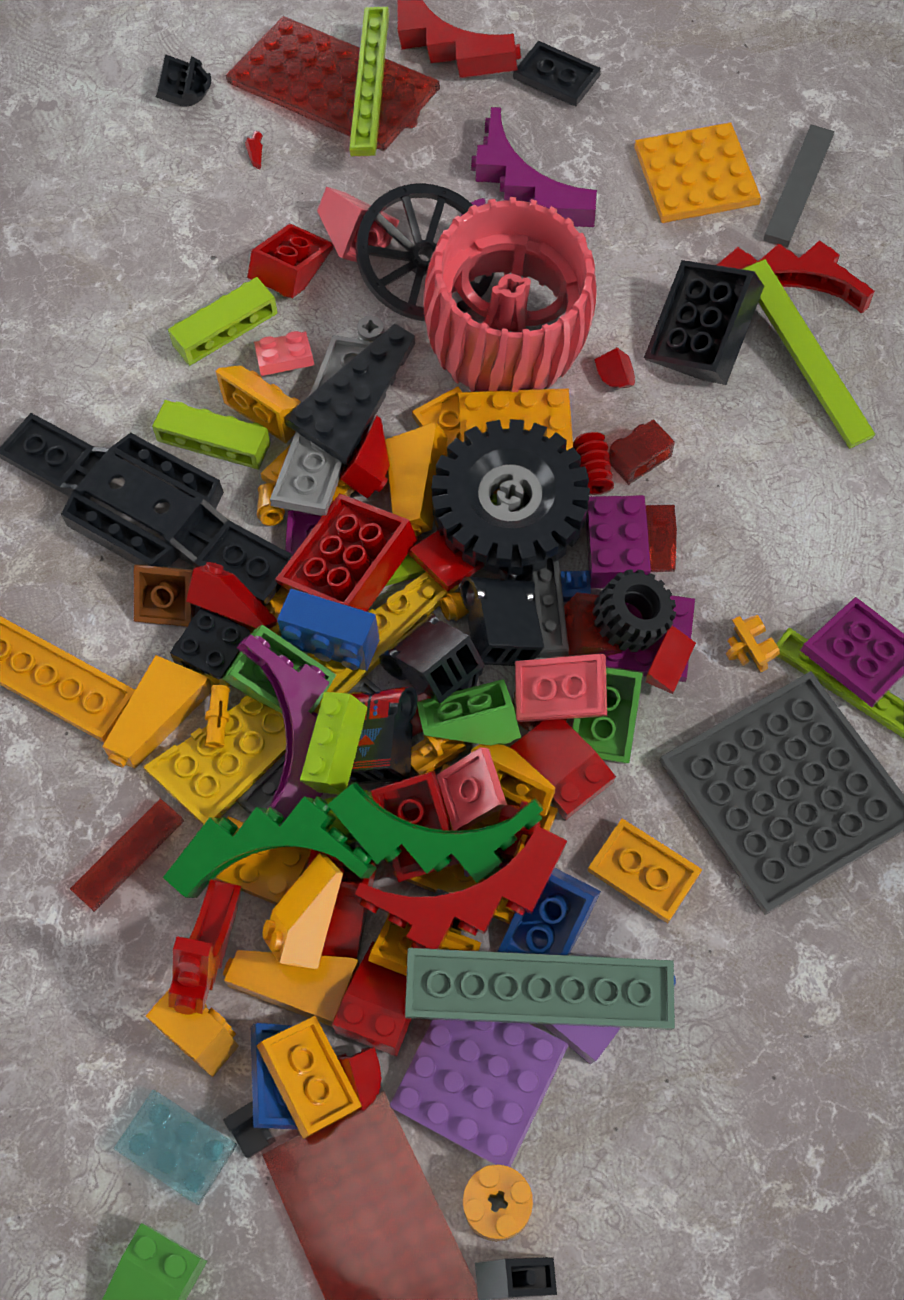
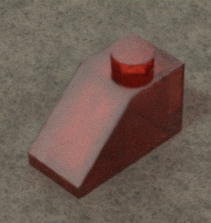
M646 505L651 572H675L677 539L675 505Z

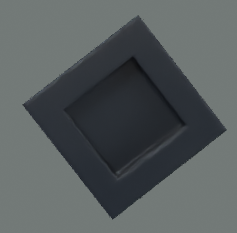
M253 1101L223 1119L227 1129L235 1137L246 1158H251L276 1142L270 1128H253Z

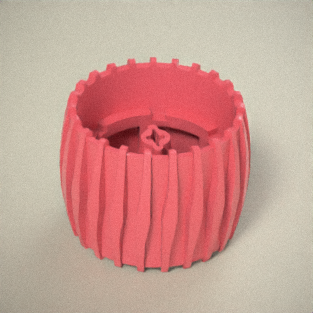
M510 197L507 201L497 202L496 199H490L487 204L479 207L476 205L469 207L467 213L461 217L457 215L452 220L448 230H444L429 262L424 290V317L427 334L434 354H437L438 361L443 370L447 369L456 383L461 382L469 387L471 392H519V390H537L545 387L548 389L553 386L560 376L563 377L586 342L596 306L597 284L592 251L587 247L586 237L583 233H579L570 218L565 219L557 213L556 208L551 206L548 209L538 205L537 201L531 199V202L516 201V197ZM504 272V276L501 277L498 285L492 288L490 303L477 295L470 282L474 281L475 277L486 275L487 277L491 276L492 273ZM528 277L539 281V285L543 287L546 285L553 291V295L557 299L546 308L528 311L527 303L531 280ZM457 291L472 310L486 319L480 324L472 320L471 315L467 312L463 313L457 307L455 300L452 299L453 292ZM559 317L555 323L551 325L545 324ZM545 324L542 325L541 329L529 331L526 326Z

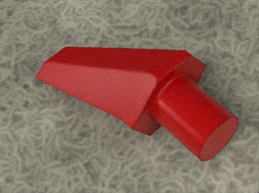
M254 131L252 137L247 138L245 145L252 165L260 169L263 144L260 142L263 135L259 131Z

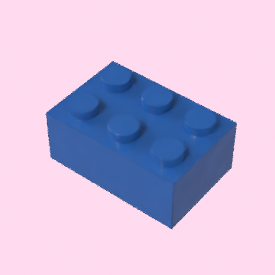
M290 589L277 618L282 638L302 652L314 654L316 658L322 661L334 660L351 670L362 669L367 671L380 641L376 614L295 589Z

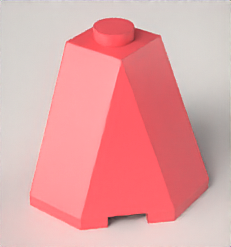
M326 186L317 212L338 256L357 262V233L361 221L371 205L346 192ZM382 212L381 215L397 228L399 220ZM374 221L369 231L368 245L385 248L390 245L392 237Z

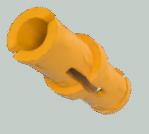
M212 685L210 690V706L205 714V719L208 721L205 746L209 748H223L225 744V727L230 718V714L227 712L230 688L225 685Z

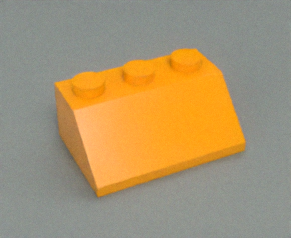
M243 366L220 367L215 371L222 398L226 405L252 422L261 424L268 429L270 434L285 444L295 435L296 431L285 425L284 417L301 403L300 400L295 397L290 398L277 385H270L257 372L249 371Z

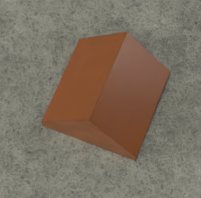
M134 565V621L188 627L196 609V605L186 602L193 570Z

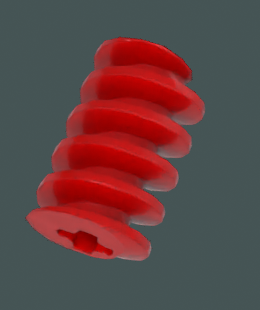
M598 432L581 434L573 441V447L581 457L580 467L585 466L589 477L588 488H590L589 495H602L614 489V483L611 481L613 474L610 471V454L607 452L608 444L604 442L605 435Z

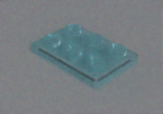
M153 1089L113 1149L199 1206L237 1147V1144Z

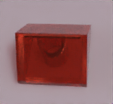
M577 592L564 606L569 655L564 657L593 654L611 656L622 653L619 645L614 644L612 646L609 644V639L606 636L602 637L600 635L601 628L595 626L594 620L597 617L593 615V608L596 606L594 605L595 599L599 595Z

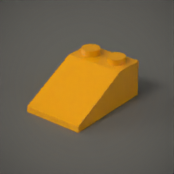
M319 853L273 908L270 920L265 921L263 939L280 964L318 969L343 875L326 854Z

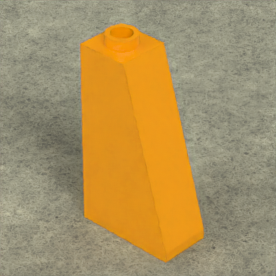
M436 422L385 439L390 464L388 473L392 513L410 520L416 537L432 530L434 521L431 490L433 475H436V464L441 455L445 456L447 447V434Z
M155 655L102 746L108 755V760L121 768L127 765L136 769L210 695L212 685L209 678Z
M237 950L234 958L230 957L224 967L223 976H225L224 981L229 988L307 1018L316 1015L320 1023L333 1027L332 1023L344 994L360 965L358 960L354 958L321 956L318 969L280 964L272 952Z

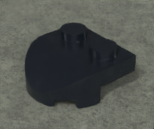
M165 54L156 97L179 106H192L201 101L207 94L212 81L211 74L206 73L202 68V62L191 56L188 63Z

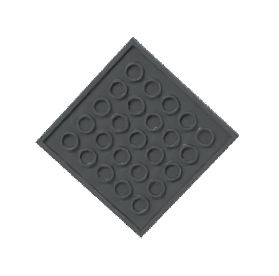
M811 671L662 755L659 760L764 915H767L904 832V794Z

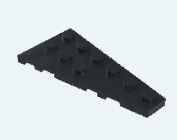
M393 324L284 417L285 425L347 466L351 460L353 450L359 446L362 440L363 432L366 427L370 426L383 403L387 389L390 385H393L397 371L400 366L404 365L413 349L415 335L399 325Z

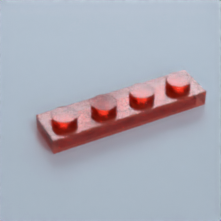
M160 798L70 890L95 912L184 822L183 818Z

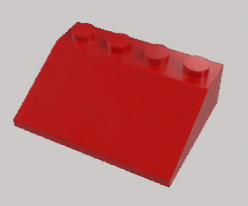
M339 493L328 508L327 514L321 517L275 580L289 591L290 589H295L367 612L408 555L410 548L415 545L417 538L410 520Z

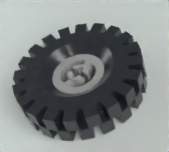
M510 419L508 429H502L500 420L486 422V432L481 433L479 428L475 426L464 432V442L456 438L447 446V457L441 455L436 464V475H433L431 487L435 525L440 536L445 535V544L454 554L461 551L462 560L473 567L479 561L483 562L484 571L498 574L500 566L508 567V575L523 574V566L530 565L532 572L546 568L548 558L556 562L566 555L567 545L573 547L580 537L581 528H584L590 488H588L589 477L586 467H580L581 457L574 447L566 450L567 440L557 432L550 438L546 437L547 427L537 423H533L530 431L524 430V420ZM500 488V491H497V506H495L491 502L490 496ZM523 492H525L529 496L530 502L525 508L520 510V507L523 506Z

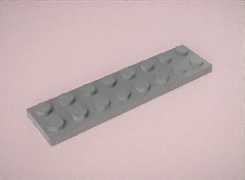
M333 335L310 395L372 342ZM295 432L270 498L271 506L320 516L326 515L345 464Z

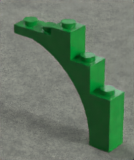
M357 782L352 783L327 804L376 864L380 863L383 859L387 863L391 862L402 852L399 847L402 844L426 873L430 872L433 868L438 873L452 861L449 857L452 853L476 883L482 878L488 879L501 870L498 865L502 862L503 858L496 849L500 847L504 851L518 839L515 833L524 826L527 830L531 829L542 819L539 813L543 811V806L534 798L513 817L494 825L470 830L433 829L413 824L387 811L371 799Z
M304 796L284 823L282 821L285 817L273 807L268 809L256 807L238 831V827L226 817L222 819L209 817L163 876V879L185 898H198L201 892L208 886L210 879H215L221 872L237 861L252 854L281 847H304L334 856L360 878H370L377 868L370 863L372 858L360 847L354 849L346 843L348 837L334 826L331 829L329 828L337 817L329 812L331 809L325 800L318 796L315 799Z

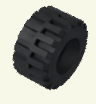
M632 569L626 570L624 573L620 572L595 599L594 605L596 606L593 608V615L597 617L594 620L595 626L601 628L599 633L602 637L606 636L609 639V644L612 646L614 644L619 645L620 650L625 651L629 648L630 652H637L639 649L642 651L648 649L671 628L672 621L676 617V612L673 610L676 604L675 600L670 599L672 596L670 589L666 590L664 588L665 583L662 580L658 582L654 579L655 575L652 573L645 575L644 570L639 569L635 573ZM625 602L635 606L643 619L634 616L628 610Z

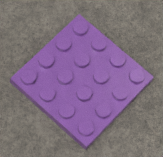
M433 1019L389 1107L495 1165L511 1167L569 1045L525 1023Z

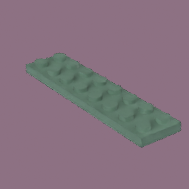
M408 948L405 1018L673 1030L675 1029L674 960Z

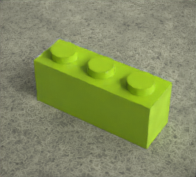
M324 692L300 778V781L317 792L339 795L348 786L368 708L353 695Z

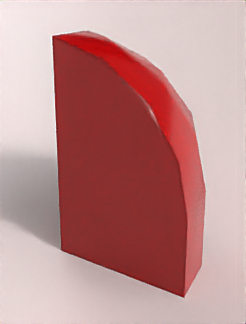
M618 347L594 359L598 374L607 385L614 388H629L635 384V374L630 357Z
M375 1047L363 1048L361 1052L352 1056H347L346 1053L337 1056L362 1106L358 1109L364 1111L373 1104L379 1094L382 1081Z

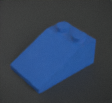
M554 868L532 914L526 911L523 916L515 913L497 952L570 955L601 891Z

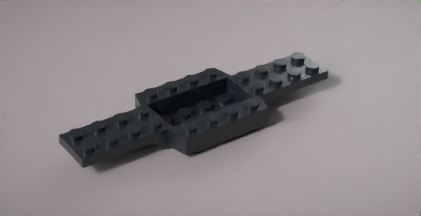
M30 413L0 446V458L69 496L61 513L63 520L69 528L135 565L166 568L177 559H181L194 567L206 565L207 562L217 563L224 567L223 570L233 573L265 607L281 588V585L275 579L293 555L228 520L216 510L224 493L219 479L130 432L110 448L94 447L41 417ZM123 478L125 480V484L119 489L110 487L113 479ZM90 498L98 499L116 511L154 530L161 536H164L165 541L91 501ZM166 502L170 504L169 510L163 514H158L154 511L159 503Z

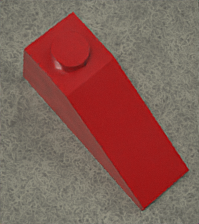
M378 415L375 416L370 426L366 427L361 436L362 440L359 446L355 447L351 460L340 480L367 499L375 490L380 492L388 481L385 475L390 466L382 419Z
M207 562L206 565L193 569L186 602L255 628L260 625H264L268 629L277 626L278 621L233 573L223 570L224 567L222 565Z

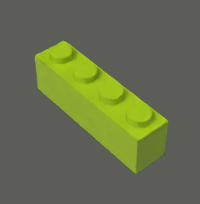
M258 277L245 282L239 288L227 295L221 296L215 302L199 309L193 315L170 327L168 332L172 345L186 363L191 366L278 314L275 297Z
M165 400L152 425L158 442L259 470L271 444L268 429L261 424L247 423L229 415L222 416L204 408H193L179 401Z

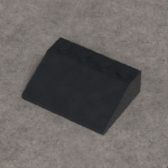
M681 260L644 359L703 381L727 385L764 289V285L755 271Z

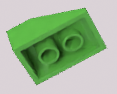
M264 625L254 629L251 635L254 637L258 635L270 644L269 649L277 656L283 655L294 664L293 669L297 670L298 667L307 664L309 666L314 665L325 674L324 678L330 683L308 711L310 713L314 712L323 698L324 692L328 690L336 677V674ZM240 651L222 679L247 696L282 713L277 695L261 667Z
M606 666L607 716L574 718L573 729L604 760L630 763L644 672Z
M504 679L456 691L442 703H438L432 698L417 702L425 736L490 746L508 744L515 739L521 738L514 706Z
M141 1223L123 1253L102 1300H186L204 1269L207 1260L151 1226Z

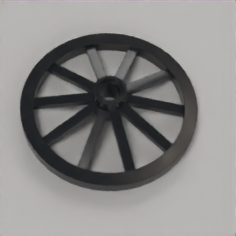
M407 184L394 188L380 196L365 213L356 238L358 268L371 293L395 313L418 321H425L424 307L416 306L423 275L427 274L430 259L437 243H433L444 204L446 203L455 208L461 214L467 213L469 207L473 206L470 201L460 194L434 184ZM411 198L437 200L425 240H422ZM402 201L414 244L381 215L386 208ZM374 221L408 252L368 245L369 231ZM369 255L408 261L409 263L378 279L372 268ZM419 255H425L429 261L422 260ZM413 271L415 277L408 302L401 300L385 287ZM494 273L487 277L482 275L479 283L475 281L470 282L473 290L481 298L489 288ZM463 299L457 302V307L463 313L471 309Z

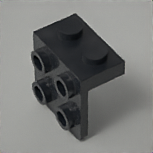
M201 607L191 619L180 639L174 644L170 655L176 664L188 669L190 666H193L216 679H222L240 652L237 649L238 645L245 637L250 635V631L248 628L218 613Z

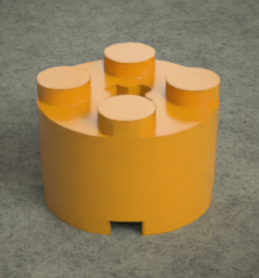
M505 1165L485 1166L470 1178L463 1194L465 1218L472 1230L486 1240L498 1242L515 1237L526 1227L532 1213L533 1197L531 1188L526 1179L511 1167ZM498 1194L504 1196L503 1203L508 1205L507 1208H499L497 1212H493L492 1203L488 1201L489 1198H496Z

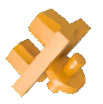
M755 615L742 620L741 616L732 619L735 625L734 631L741 642H738L735 636L727 640L731 646L726 652L727 658L729 660L739 659L740 663L745 665L750 661L746 655L748 652L760 673L767 670V662L778 656L780 651L772 637L760 644H757L754 637L766 631L760 617Z
M423 735L424 739L412 747L411 767L418 775L435 770L446 762L457 758L461 752L466 750V745L463 741Z

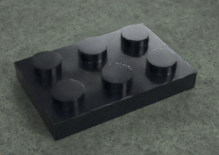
M539 40L517 66L518 70L513 71V79L575 107L601 75L600 67Z

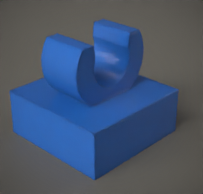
M589 570L560 572L563 602L591 601Z

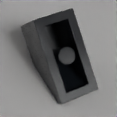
M554 1257L511 1258L475 1263L478 1300H506L557 1295Z

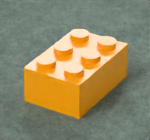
M169 988L146 1014V1017L170 1041L210 1076L214 1077L239 1047L233 1039L236 1033L212 1007L208 1009L205 1005L203 1014L193 1013L191 1015L181 1014L175 1011L174 1008L169 1007Z

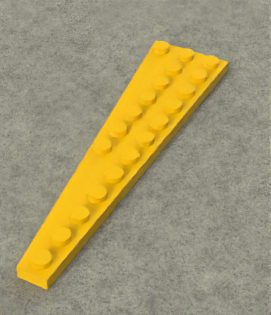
M425 572L406 585L403 590L397 591L387 598L386 603L375 610L371 609L368 611L376 614L380 641L367 671L362 669L351 670L340 662L334 660L322 661L316 658L314 654L307 653L308 656L336 674L326 692L348 693L380 663L379 656L427 618L440 605V599L444 598L447 593H453L459 585L446 592ZM246 695L238 705L227 711L230 714V718L225 727V744L223 748H209L205 746L206 726L203 729L198 728L191 733L190 738L178 746H172L143 766V768L190 814L204 825L209 817L220 818L286 753V734L282 713ZM321 701L314 711L317 714L320 709Z

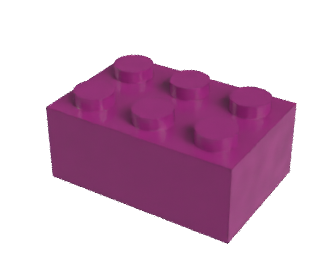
M645 495L589 496L586 534L591 589L605 588L620 572L624 573L626 570L632 569L634 573L638 569L644 570L645 575L651 573Z

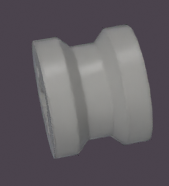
M376 316L361 318L357 324L358 339L373 342L384 333V326L381 319Z

